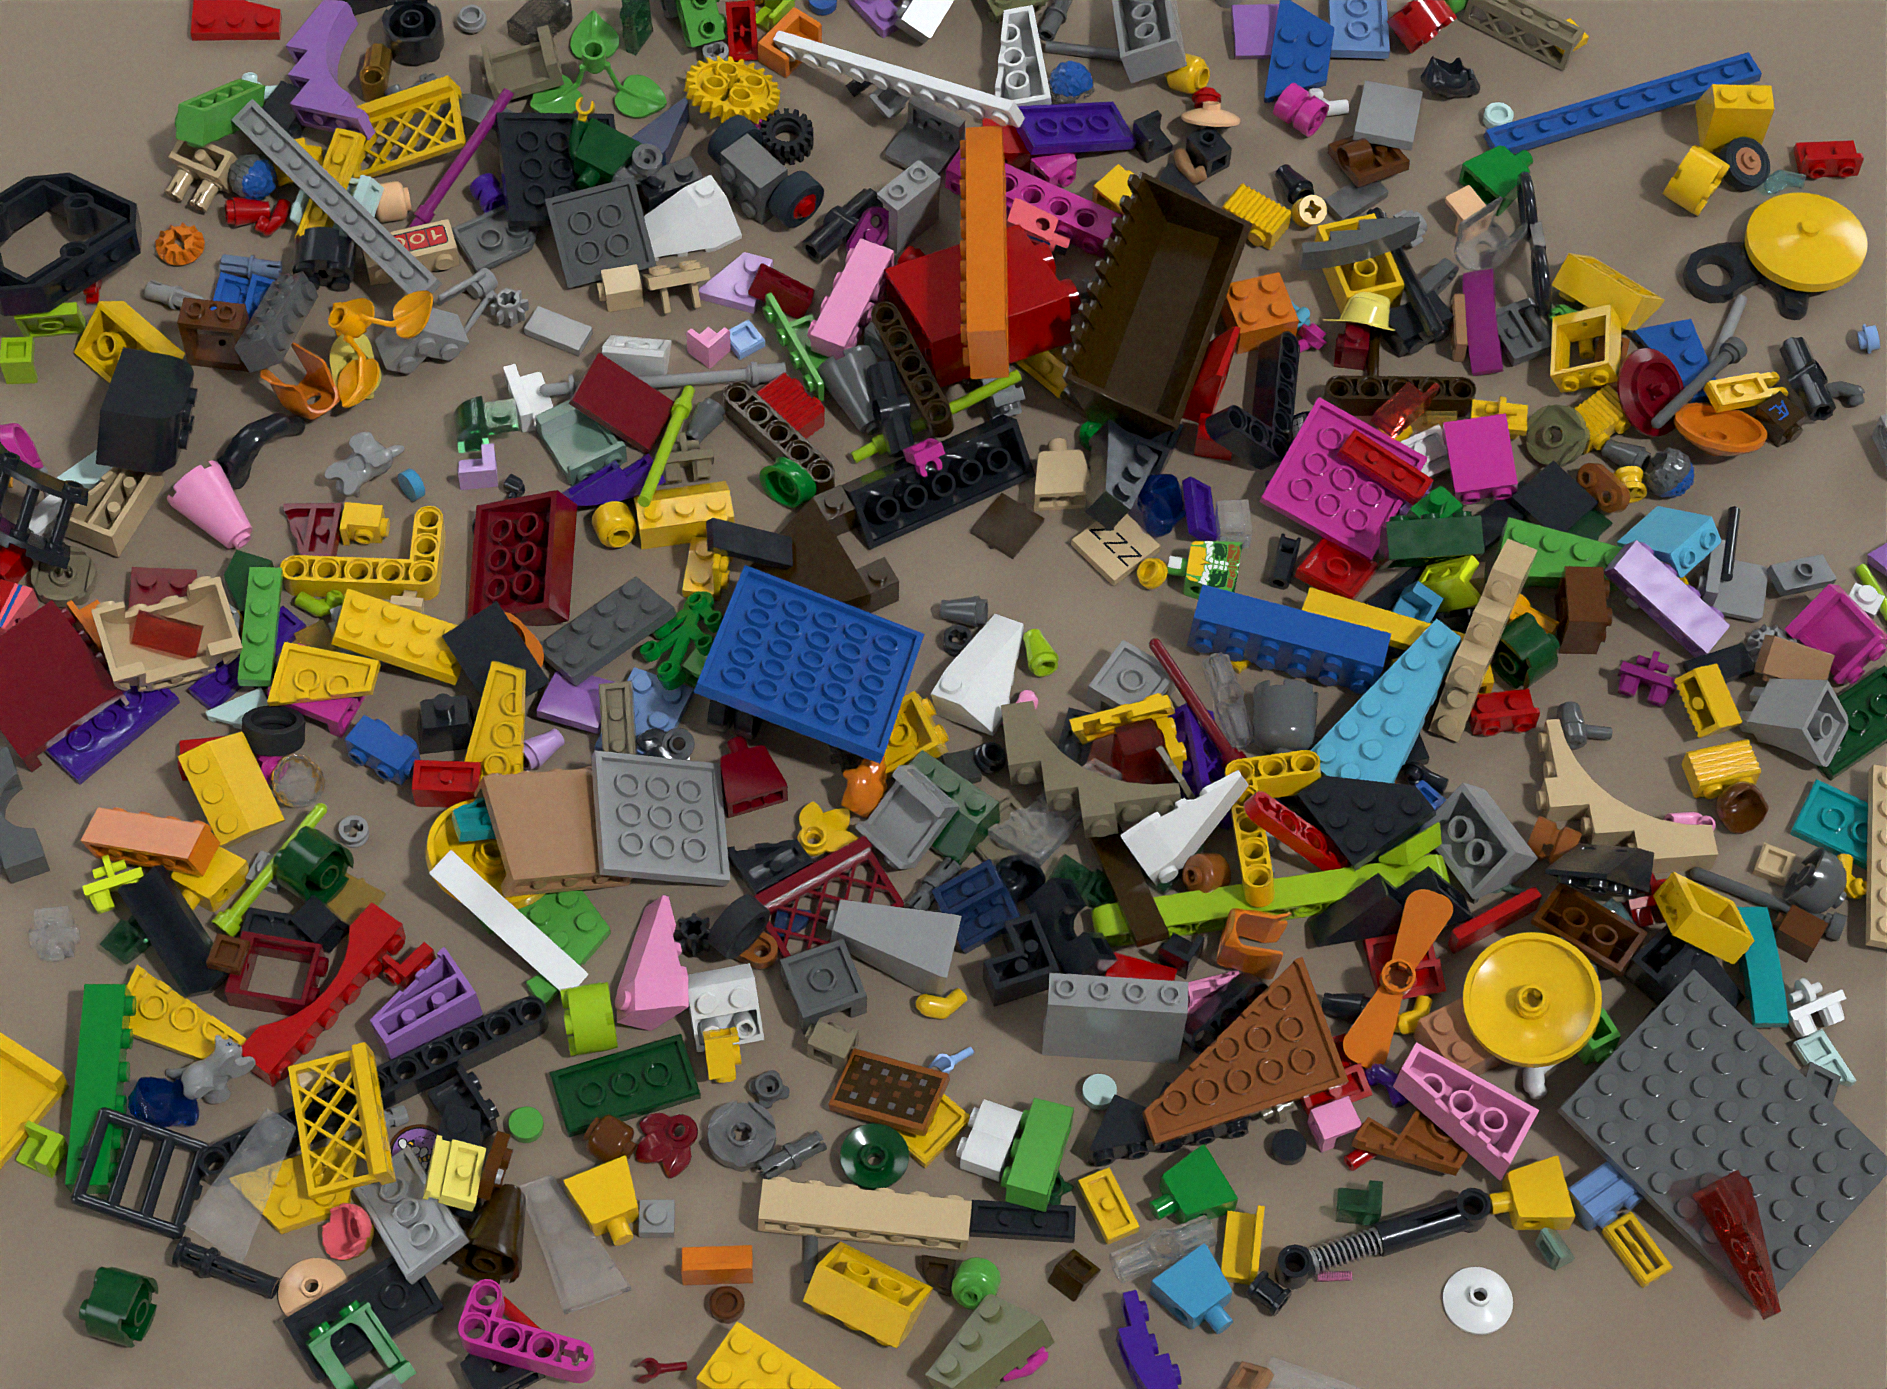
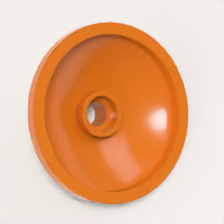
M1691 403L1684 405L1674 416V424L1679 433L1692 445L1712 456H1736L1752 453L1760 449L1766 442L1767 431L1765 427L1754 417L1737 409L1716 413L1711 403Z

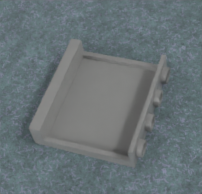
M1049 973L1047 1010L1043 1024L1042 1055L1178 1064L1188 1014V982Z

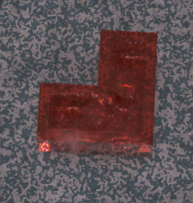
M1152 718L1114 728L1110 760L1118 780L1151 785L1173 783L1170 773L1168 771L1164 772L1161 765L1163 760L1156 750L1161 745L1165 747V738L1160 728L1156 729Z

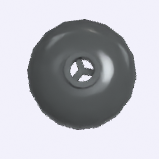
M1284 679L1283 685L1270 686V680H1265L1254 687L1253 738L1260 750L1271 755L1309 749L1315 737L1319 695L1318 692H1313V685L1299 680Z

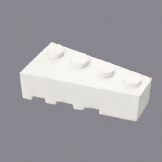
M1033 5L1004 10L995 96L1015 101L1017 106L1052 104Z

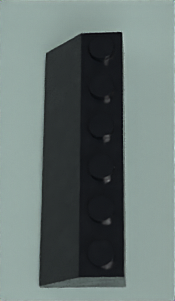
M1002 414L941 441L945 451L944 455L938 457L942 462V469L939 471L934 469L932 461H929L925 466L928 476L923 477L919 475L915 465L907 462L904 457L842 484L841 486L855 507V528L868 549L876 548L1036 477L1017 419Z

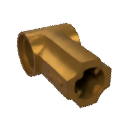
M373 43L371 47L366 48L364 66L359 73L363 99L366 102L385 97L384 91L388 89L393 55L392 50L381 43Z

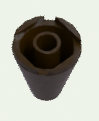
M504 1184L501 1189L494 1188L490 1201L486 1200L465 1230L464 1233L469 1242L452 1254V1261L454 1264L458 1261L463 1266L461 1272L467 1277L476 1281L491 1279L500 1284V1281L503 1279H510L509 1283H512L520 1276L523 1259L526 1196L519 1187L513 1184Z

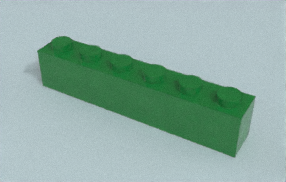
M84 984L65 1186L71 1193L82 1162L78 1160L82 1146L88 1143L98 1110L102 1107H107L124 1114L127 1113V1096L123 1095L124 1082H129L130 1063L126 1062L127 1049H132L133 1029H129L130 1016H135L136 997L132 996L126 984ZM109 1123L86 1194L109 1193L118 1165V1149H123L124 1146L123 1128Z

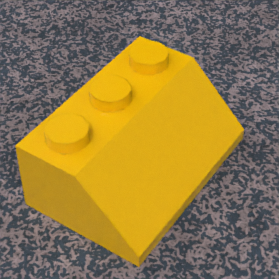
M1568 253L1551 284L1560 290L1558 294L1560 297L1572 303L1575 300L1584 305L1583 310L1611 304L1622 322L1621 332H1624V330L1636 331L1665 301V299L1593 256Z
M99 301L74 350V353L108 383L111 382L123 347L170 355L183 359L185 355L181 349L124 301Z
M726 481L655 490L648 507H642L638 504L639 495L633 497L641 550L691 543L692 536L707 538L706 521L711 518L721 519V514L728 515V521L735 523L730 490Z
M242 731L206 742L177 756L215 837L221 842L220 846L227 849L285 821Z
M840 1241L816 1266L803 1302L811 1305L816 1312L831 1315L843 1321L844 1325L857 1331L861 1330L873 1336L878 1343L897 1349L912 1330L931 1295L933 1287Z

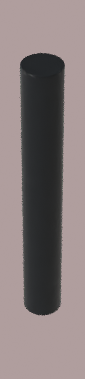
M1736 506L1730 507L1727 514L1724 538L1726 541L1720 578L1725 582L1731 581L1733 578L1741 513L1740 508Z

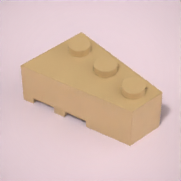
M116 467L110 469L101 477L102 481L88 492L87 506L75 503L65 537L119 557L165 485L162 472L147 473Z

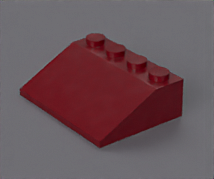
M553 490L476 505L467 620L497 601L504 612L511 613L525 626H546L569 621L577 504L560 491Z

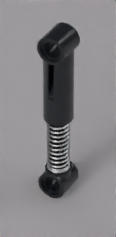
M1467 1188L1461 1191L1457 1197L1372 1223L1368 1231L1363 1230V1233L1358 1232L1357 1235L1353 1233L1351 1237L1347 1235L1345 1238L1341 1237L1340 1240L1335 1239L1334 1242L1323 1243L1322 1246L1318 1244L1316 1248L1314 1246L1306 1248L1296 1244L1288 1245L1279 1253L1274 1270L1275 1279L1282 1287L1295 1290L1303 1287L1308 1279L1314 1278L1319 1272H1325V1268L1330 1270L1331 1266L1336 1269L1337 1264L1342 1267L1343 1262L1347 1265L1349 1260L1353 1263L1354 1259L1359 1261L1360 1257L1365 1259L1366 1255L1368 1257H1371L1372 1253L1377 1255V1251L1382 1257L1460 1232H1477L1484 1226L1491 1209L1490 1198L1481 1189ZM1472 1206L1477 1209L1479 1214L1471 1215L1463 1207ZM1289 1262L1297 1263L1302 1270L1292 1272L1287 1269L1285 1264Z

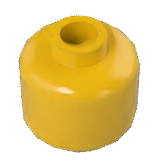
M1185 53L1187 66L1175 71L1166 72L1164 75L1171 89L1193 94L1200 88L1206 87L1210 77V70L1204 59Z
M606 502L599 506L592 516L593 528L600 542L606 547H623L631 542L637 533V524L629 507L623 502Z

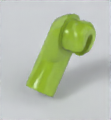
M331 590L326 594V598L316 599L302 591L297 595L295 605L316 617L330 615V609L342 605L344 596L338 590Z

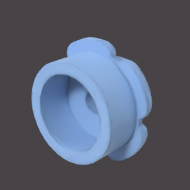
M1863 324L1862 331L1857 332L1859 347L1861 350L1867 349V353L1871 354L1872 350L1880 349L1876 325L1866 327V324Z

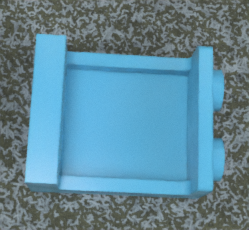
M1657 506L1616 542L1618 547L1622 548L1624 545L1635 540L1647 544L1652 548L1654 556L1659 561L1670 563L1676 570L1677 577L1683 578L1721 543V538L1712 516Z

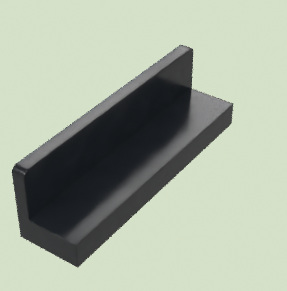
M163 865L154 866L139 882L123 884L117 889L186 997L213 993L229 977L230 973L207 968L206 961L213 941Z

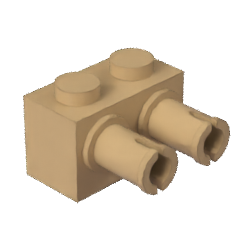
M178 139L168 156L178 171L164 192L169 197L182 202L193 180L198 179L202 183L189 203L197 210L206 213L218 191L232 192L228 172L231 171L230 166L232 163H235L237 158L232 152L211 143L206 144L203 148L188 146L186 141Z

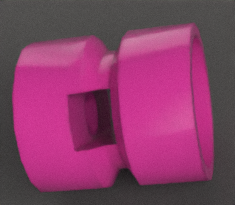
M1291 83L1278 98L1273 114L1287 124L1293 122V127L1296 130L1310 137L1324 122L1329 111V105L1315 95L1309 98L1307 90L1296 83Z

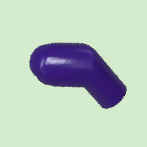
M1372 1064V1068L1365 1070L1364 1073L1369 1085L1376 1086L1380 1083L1386 1087L1392 1107H1402L1409 1102L1393 1087L1398 1074L1383 1064Z

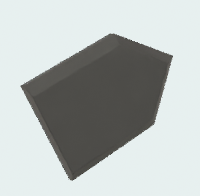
M502 205L453 227L452 232L457 246L476 273L481 268L491 269L531 251L541 226H508L506 207Z

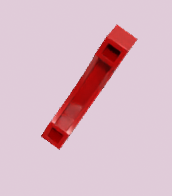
M371 902L349 926V943L344 962L326 991L312 1004L298 1013L280 1021L259 1026L241 1046L242 1057L251 1056L255 1059L256 1064L250 1071L271 1087H274L279 1080L286 1079L289 1076L288 1066L294 1065L302 1054H308L315 1046L317 1037L325 1029L329 1030L336 1023L342 1009L347 1004L351 1005L357 1000L361 993V988L368 980H373L380 974L383 968L381 958L385 954L394 956L403 948L406 939L403 924Z

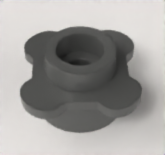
M775 1070L761 1074L757 1080L754 1079L749 1084L750 1092L756 1094L759 1104L765 1109L771 1108L773 1103L779 1099H787L790 1094L789 1087L783 1085L780 1074ZM771 1087L773 1090L767 1092L766 1088Z

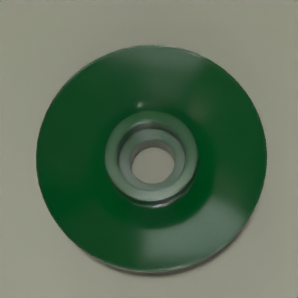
M866 1124L854 1129L845 1138L840 1150V1163L847 1178L857 1186L871 1190L887 1188L898 1182L905 1174L909 1163V1149L904 1138L895 1129L883 1124ZM872 1157H877L881 1162L878 1165H871L868 1160Z

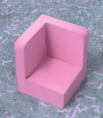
M709 327L700 334L692 328L686 332L687 352L709 369L731 351L730 331L725 327L718 333Z
M1349 1096L1311 1109L1307 1121L1320 1152L1333 1149L1337 1137L1357 1131L1362 1125Z

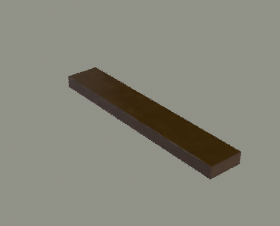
M1081 807L1074 808L1084 829ZM1117 823L1118 834L1088 838L1136 947L1169 939V931L1138 863L1120 836L1123 834L1120 824Z

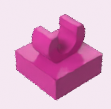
M929 438L903 449L906 461L915 465L919 475L923 477L928 476L925 466L929 461H932L934 469L938 471L942 469V462L938 458L945 454L942 442Z

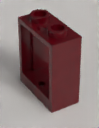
M242 931L240 939L250 941L251 948L240 976L229 974L224 991L229 1006L292 1016L312 1004L320 996V988H318L320 977H326L329 966V958L325 957L322 944ZM258 955L310 964L300 1000L248 991Z

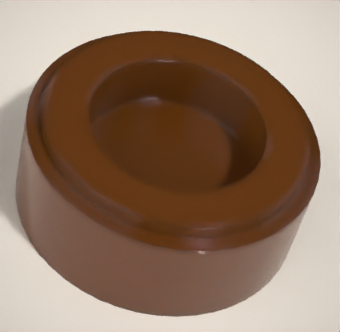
M723 1286L716 1289L709 1300L710 1313L716 1321L723 1324L738 1321L745 1310V1301L742 1293L732 1286Z

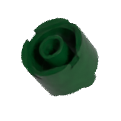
M1525 612L1506 624L1493 655L1496 662L1492 666L1508 685L1515 689L1523 686V690H1525L1557 667L1558 656L1556 651L1560 649V644L1553 634L1546 633L1531 613Z
M309 826L301 828L297 836L291 840L285 849L278 851L273 860V865L277 867V880L282 887L305 902L312 895H315L326 904L334 900L345 888L349 880L345 874L348 866L353 869L354 864L353 855L349 849L320 830Z
M100 1267L95 1274L94 1287L90 1297L82 1302L79 1310V1319L85 1321L87 1333L92 1337L130 1348L134 1347L133 1341H142L153 1322L157 1305L152 1304L151 1300L152 1293L158 1294L157 1281L152 1277L117 1267Z

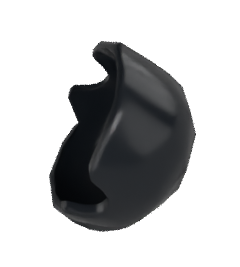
M1010 855L1002 858L995 865L1015 904L1029 898L1046 882V877L1040 865L1028 855Z

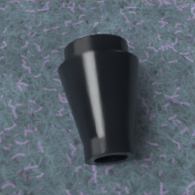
M1284 164L1277 169L1275 176L1279 180L1289 203L1294 204L1298 199L1314 195L1312 182L1292 169L1290 165Z
M1325 992L1321 1008L1323 1013L1331 1014L1354 1024L1371 998L1365 997V993L1332 994Z

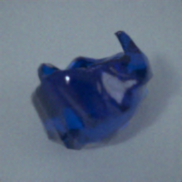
M1172 474L1149 475L1138 495L1137 505L1143 513V522L1147 533L1153 537H1162L1172 531L1174 526L1186 515V510H1183L1182 492L1176 476Z
M140 1077L128 1096V1108L134 1117L161 1127L172 1125L191 1127L197 1124L200 1115L198 1101L184 1096V1086L181 1078H177L172 1082L166 1078Z

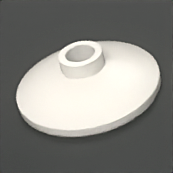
M1468 1267L1456 1272L1448 1280L1443 1291L1442 1301L1447 1317L1457 1328L1470 1334L1486 1335L1499 1330L1506 1324L1513 1309V1297L1508 1284L1497 1273L1486 1268ZM1481 1292L1485 1295L1486 1299L1479 1301L1474 1297V1293Z

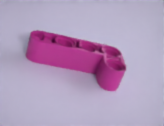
M491 1279L480 1280L473 1285L458 1325L462 1347L466 1352L573 1383H584L593 1377L596 1364L593 1349L588 1343L502 1319L505 1303L500 1285ZM485 1296L496 1298L495 1302L491 1305L484 1306L479 1304V1301ZM479 1328L485 1331L479 1338L472 1339L467 1337V1334L472 1329ZM508 1338L519 1340L518 1344L512 1348L501 1346L502 1342ZM543 1347H549L553 1350L552 1354L545 1358L535 1355ZM579 1358H584L585 1361H580L578 1366L573 1365V1363L579 1361Z

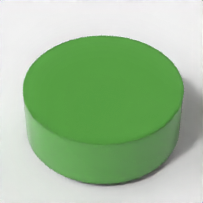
M528 1106L516 1109L509 1118V1129L512 1137L521 1143L536 1141L544 1130L541 1113L537 1109Z

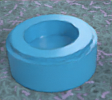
M408 468L398 474L399 485L411 501H416L425 495L423 481L413 469Z

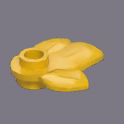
M812 801L800 813L799 822L801 830L798 833L797 840L809 856H818L824 852L833 853L859 839L858 836L847 831L850 824V811L847 808L833 809L823 813L819 805ZM810 839H817L819 843L810 844L808 841Z

